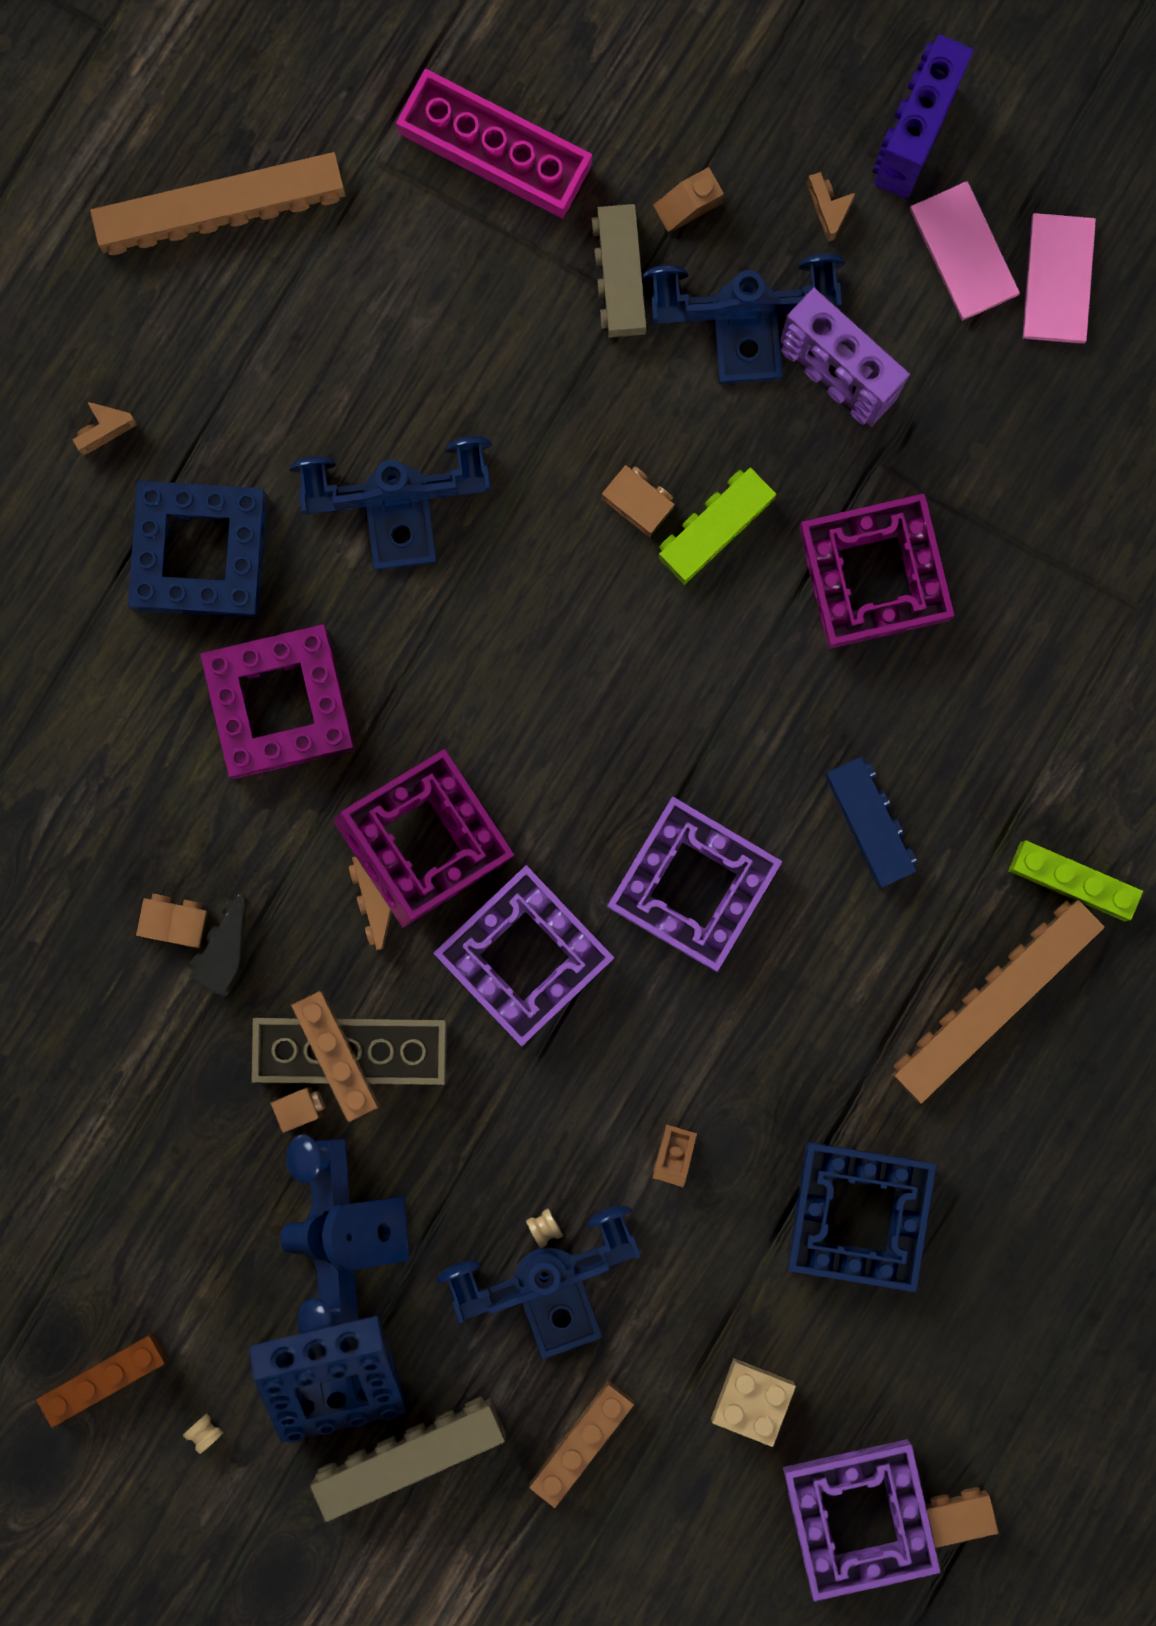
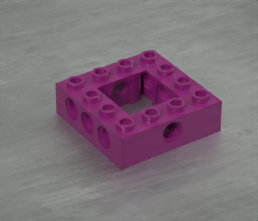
M925 493L800 523L799 532L827 649L948 622L954 617ZM897 537L912 596H899L892 602L879 605L869 603L863 605L859 610L852 611L849 601L851 591L846 588L842 572L844 562L843 558H839L838 551Z
M324 624L200 654L228 776L234 780L356 751L328 631ZM300 663L314 724L253 738L251 730H254L253 724L249 721L244 702L246 694L241 688L239 677L258 678L261 677V673L282 668L285 671L291 670Z
M445 749L344 809L333 820L335 826L402 928L495 871L514 856V853ZM428 801L461 851L455 854L447 863L438 869L434 867L422 879L418 880L411 870L412 864L410 861L406 862L393 842L395 838L392 834L388 835L384 827Z

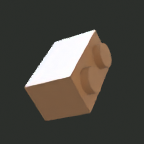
M625 465L604 490L601 499L651 538L674 510L675 504L671 502L673 497L662 487L658 486L655 489L646 482L649 478L640 469L634 466L631 470Z
M313 1087L305 1088L271 1103L283 1133L323 1117L322 1110L326 1108L321 1092H314Z
M979 1487L961 1491L962 1496L949 1498V1495H939L930 1498V1503L925 1504L935 1548L998 1534L990 1495L986 1490L980 1491Z

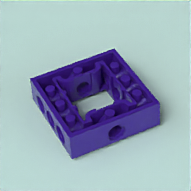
M938 34L934 44L931 42L927 43L917 71L915 70L907 88L912 90L909 100H901L894 116L899 119L896 128L888 129L872 171V173L877 174L874 185L905 199L909 198L959 88L974 49ZM924 97L930 99L933 107L926 108L922 106L920 99ZM907 127H916L919 130L920 135H911L908 132Z

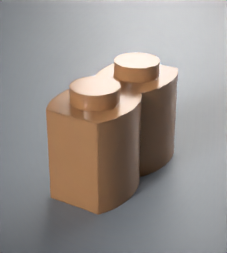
M153 893L151 899H143L136 936L201 948L208 911L201 909L202 903L183 900L182 906L171 904V897Z

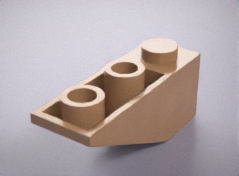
M352 857L354 865L349 866L353 884L359 883L362 893L361 896H357L361 915L367 914L370 926L365 927L369 945L375 944L377 950L384 949L392 911L358 859Z

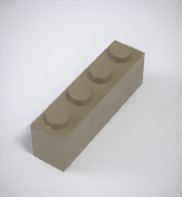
M635 204L597 207V217H592L593 237L599 236L600 248H594L596 267H602L603 279H597L599 298H605L606 309L600 310L601 328H608V338L646 334V319Z

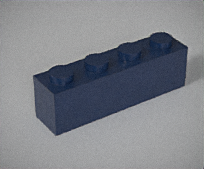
M859 757L827 772L824 776L878 888L880 889L916 872L914 865L918 864L912 849L910 847L905 848L900 837L904 835L898 820L896 818L891 820L886 808L890 807V803L882 789L878 791L873 782L876 774L870 762L864 763L862 757Z

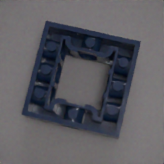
M137 481L128 607L133 611L259 619L267 493L263 488ZM169 515H175V517L183 521H190V518L213 519L215 523H226L229 521L225 581L164 577L165 569L168 570V562L165 560L167 538H170L171 534L168 530Z
M806 1142L786 1265L787 1270L916 1292L936 1164ZM833 1179L844 1180L849 1183L869 1184L885 1189H895L886 1252L823 1242L829 1226L827 1224L830 1199H833L834 1195Z
M378 1316L249 1346L253 1379L281 1443L298 1442L305 1437L317 1434L327 1435L338 1429L361 1427L368 1422L380 1419L390 1420L398 1415L407 1413L401 1378ZM352 1349H355L354 1352H352V1353H347L348 1351H350V1350H352ZM319 1357H324L319 1361H315ZM327 1380H334V1381H330V1382H326V1383H322V1384L320 1383V1382L327 1381ZM344 1404L342 1407L334 1409L337 1405ZM313 1411L310 1415L305 1416V1413Z

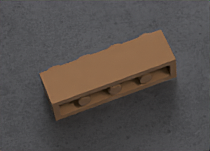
M319 991L291 1005L347 1121L350 1122L380 1107L324 991Z
M607 1381L531 1480L529 1488L555 1508L633 1407V1399L610 1381Z

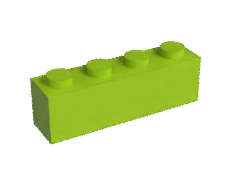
M751 467L745 473L741 469L736 472L727 482L730 487L722 495L718 491L705 502L708 508L699 516L696 513L692 514L682 524V527L685 529L677 537L673 534L670 535L659 546L662 551L659 553L658 559L684 585L775 500L777 494Z
M1026 840L1020 842L1008 872L1073 900H1079L1087 906L1122 921H1130L1143 893L1138 888Z

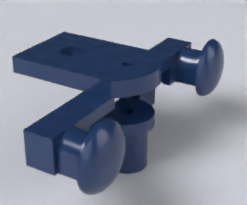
M820 253L806 257L799 263L798 268L803 271H810L811 285L802 286L801 290L774 292L764 283L759 273L753 270H745L740 272L715 296L690 298L689 294L680 295L679 280L687 278L689 274L684 268L676 265L653 267L643 274L642 280L653 283L654 297L651 298L653 324L714 320L719 384L782 379L777 315L789 314L813 287L840 311L842 306L840 283H837L836 268L844 266L845 261L842 257L830 253ZM744 342H752L757 347L756 355L750 358L744 357L740 353V345Z
M465 436L453 440L447 445L446 452L457 453L459 469L450 470V473L423 476L417 470L396 460H386L377 467L365 484L337 487V485H328L326 470L335 467L336 463L331 458L325 456H308L298 459L291 464L289 471L300 473L302 489H299V496L303 515L366 507L374 571L437 563L429 499L491 491L487 465L484 466L482 450L490 448L493 444L489 439L481 436ZM406 527L409 529L411 535L407 542L397 543L393 540L392 535L396 528Z
M299 1135L288 1145L286 1165L290 1175L296 1181L304 1184L311 1182L312 1206L306 1222H289L283 1227L280 1241L282 1248L287 1253L306 1254L312 1259L317 1269L319 1299L311 1298L306 1300L298 1312V1329L300 1334L357 1321L355 1269L409 1261L405 1197L350 1203L345 1139L314 1141L307 1135ZM379 1225L382 1228L381 1239H379L377 1235Z
M623 1205L612 1206L599 1211L590 1218L587 1226L599 1225L605 1241V1244L576 1255L555 1247L536 1249L521 1260L513 1278L481 1290L478 1289L472 1272L482 1267L481 1263L477 1261H463L451 1265L439 1274L437 1283L448 1281L454 1298L452 1304L459 1324L468 1318L490 1311V1314L522 1303L542 1360L602 1338V1334L582 1280L609 1271V1266L634 1257H641L633 1234H629L623 1215L633 1210ZM557 1309H566L570 1313L571 1320L566 1326H557L553 1322L552 1315Z

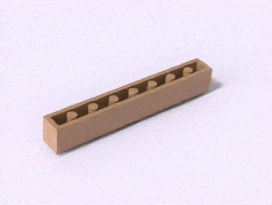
M335 152L90 209L98 246L103 253L108 252L109 255H118L126 252V248L139 245L140 248H148L156 245L158 240L169 238L171 241H177L186 238L188 233L200 231L202 234L211 233L218 230V226L226 224L241 226L248 223V219L256 217L270 219L278 216L279 212L289 209L292 212H300L308 209L309 205L319 202L322 205L334 204L340 200V197L345 196L337 158Z
M1068 900L1064 901L1053 912L1056 918L1050 924L1041 923L1030 934L1034 939L1026 947L1022 944L1017 946L1007 956L1011 961L1003 969L999 965L985 977L988 983L980 991L976 987L962 999L965 1005L957 1013L953 1009L939 1021L942 1027L934 1035L929 1031L917 1042L916 1045L919 1049L911 1057L906 1053L894 1064L893 1067L896 1071L892 1076L918 1103L922 1104L1105 928L1079 900H1074L1071 903Z

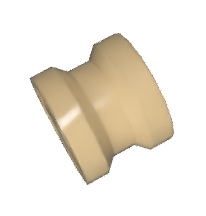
M549 1208L542 1212V1216L538 1218L531 1217L526 1220L540 1248L545 1247L547 1242L553 1238L559 1239L563 1237Z
M206 1413L183 1436L187 1440H192L196 1445L195 1450L201 1454L224 1432L220 1428L214 1427L211 1423V1417Z

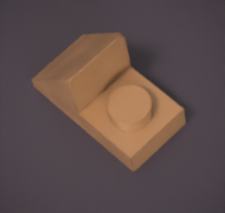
M821 172L809 176L807 187L827 241L830 242L835 239L853 202L855 193L831 201V198H834L831 183L829 180L824 181Z
M88 402L99 424L96 426L90 424L77 432L78 436L72 440L84 456L138 424L130 413Z
M666 1125L652 1178L683 1187L697 1133Z

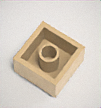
M733 1359L711 1417L712 1423L773 1447L796 1385L791 1380Z

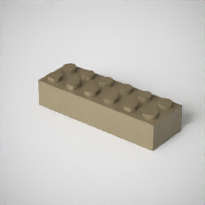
M253 1018L252 1082L329 1083L297 1018ZM337 1019L369 1084H446L447 1020Z
M482 1396L475 1398L465 1404L463 1411L456 1414L453 1409L435 1417L434 1424L425 1427L424 1423L417 1424L407 1429L404 1437L398 1440L394 1436L388 1437L378 1442L377 1447L374 1448L375 1450L369 1453L362 1449L347 1456L348 1460L340 1466L333 1462L318 1469V1473L315 1474L316 1477L310 1487L325 1522L504 1443L506 1431L492 1399L484 1401Z

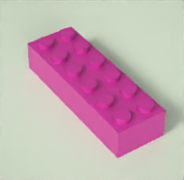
M426 68L396 122L399 135L564 219L592 166L591 153Z

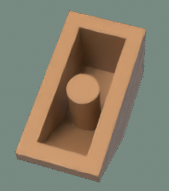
M708 167L679 183L656 202L653 208L666 231L670 233L723 204L724 193Z

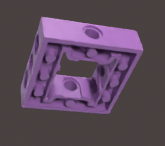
M814 287L787 315L780 339L781 352L792 362L798 360L805 367L804 372L812 381L816 383L821 381L828 388L827 393L834 401L839 404L844 402L851 408L850 414L862 425L867 423L872 427L897 400L910 374ZM844 344H847V345L851 346V348L853 349V352H852L848 347H846ZM811 350L814 356L809 355L808 352ZM830 366H834L836 368L835 374L838 377H834L830 374ZM856 386L857 388L853 394L852 388Z
M672 796L607 908L711 970L718 972L783 861ZM682 842L737 874L705 928L699 926L691 918H686L669 908L664 902L651 897Z
M527 865L433 953L521 1046L614 959L608 950ZM527 912L569 958L523 1001L480 955L519 917Z
M908 1439L783 1467L809 1588L814 1601L941 1573L913 1449ZM884 1479L897 1541L835 1555V1545L831 1537L827 1521L828 1514L821 1492L839 1495L843 1494L842 1490L864 1485H867L868 1488L877 1486Z

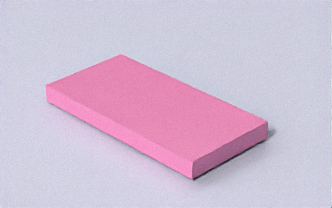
M968 181L910 207L912 216L962 321L1019 296L1020 292Z
M1033 213L1023 339L1086 343L1096 218Z

